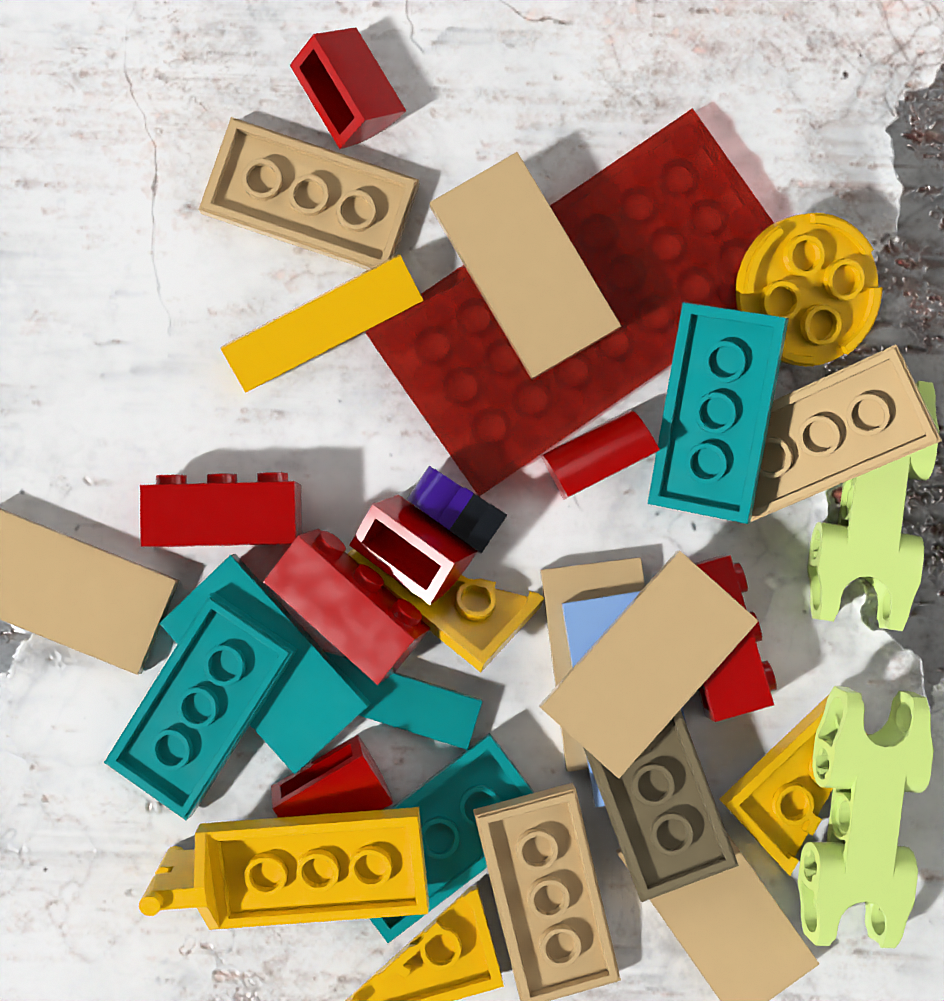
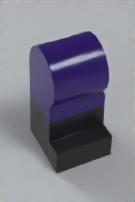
M428 466L407 497L410 503L480 554H482L507 517V514L491 503L489 504L466 487L463 488L431 466Z

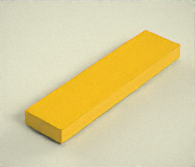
M398 254L226 343L220 349L246 393L424 300L401 255Z

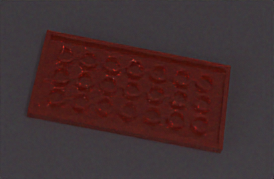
M693 108L550 205L621 325L619 330L532 380L466 267L462 265L421 293L424 301L375 325L365 332L370 342L479 497L672 365L683 302L737 310L736 282L741 262L753 241L774 222Z

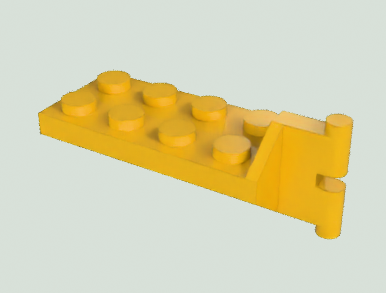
M419 807L201 823L195 832V849L184 850L179 846H172L167 850L155 872V876H153L139 902V909L146 916H154L160 910L197 908L209 930L428 914L429 895Z

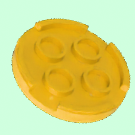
M808 213L781 219L766 228L753 241L744 255L736 282L737 310L789 318L781 357L782 363L814 367L833 361L844 354L848 355L856 349L870 332L881 304L882 287H878L877 268L871 254L874 249L867 238L855 226L834 215Z

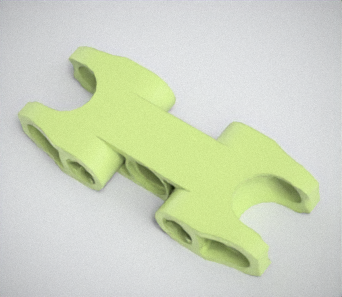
M918 381L916 383L918 390L939 433L934 384L932 382ZM938 443L843 483L838 524L818 522L814 527L811 537L807 572L810 582L812 619L834 622L836 615L839 613L844 589L851 581L860 577L866 579L877 593V620L879 628L903 631L914 597L921 584L924 562V542L922 537L901 533L908 478L923 481L929 479L935 466Z
M834 686L827 698L826 707L815 734L812 762L816 783L820 787L833 788L827 842H807L804 845L800 857L797 882L801 901L803 932L816 946H830L836 939L841 916L849 907L861 902H865V926L868 937L875 940L881 948H896L903 937L908 917L915 903L918 879L917 861L913 851L906 846H897L904 792L922 793L926 790L930 781L934 753L928 700L926 697L915 692L898 691L897 695L893 698L890 715L886 724L879 731L868 735L864 730L865 708L861 693L851 690L849 687Z

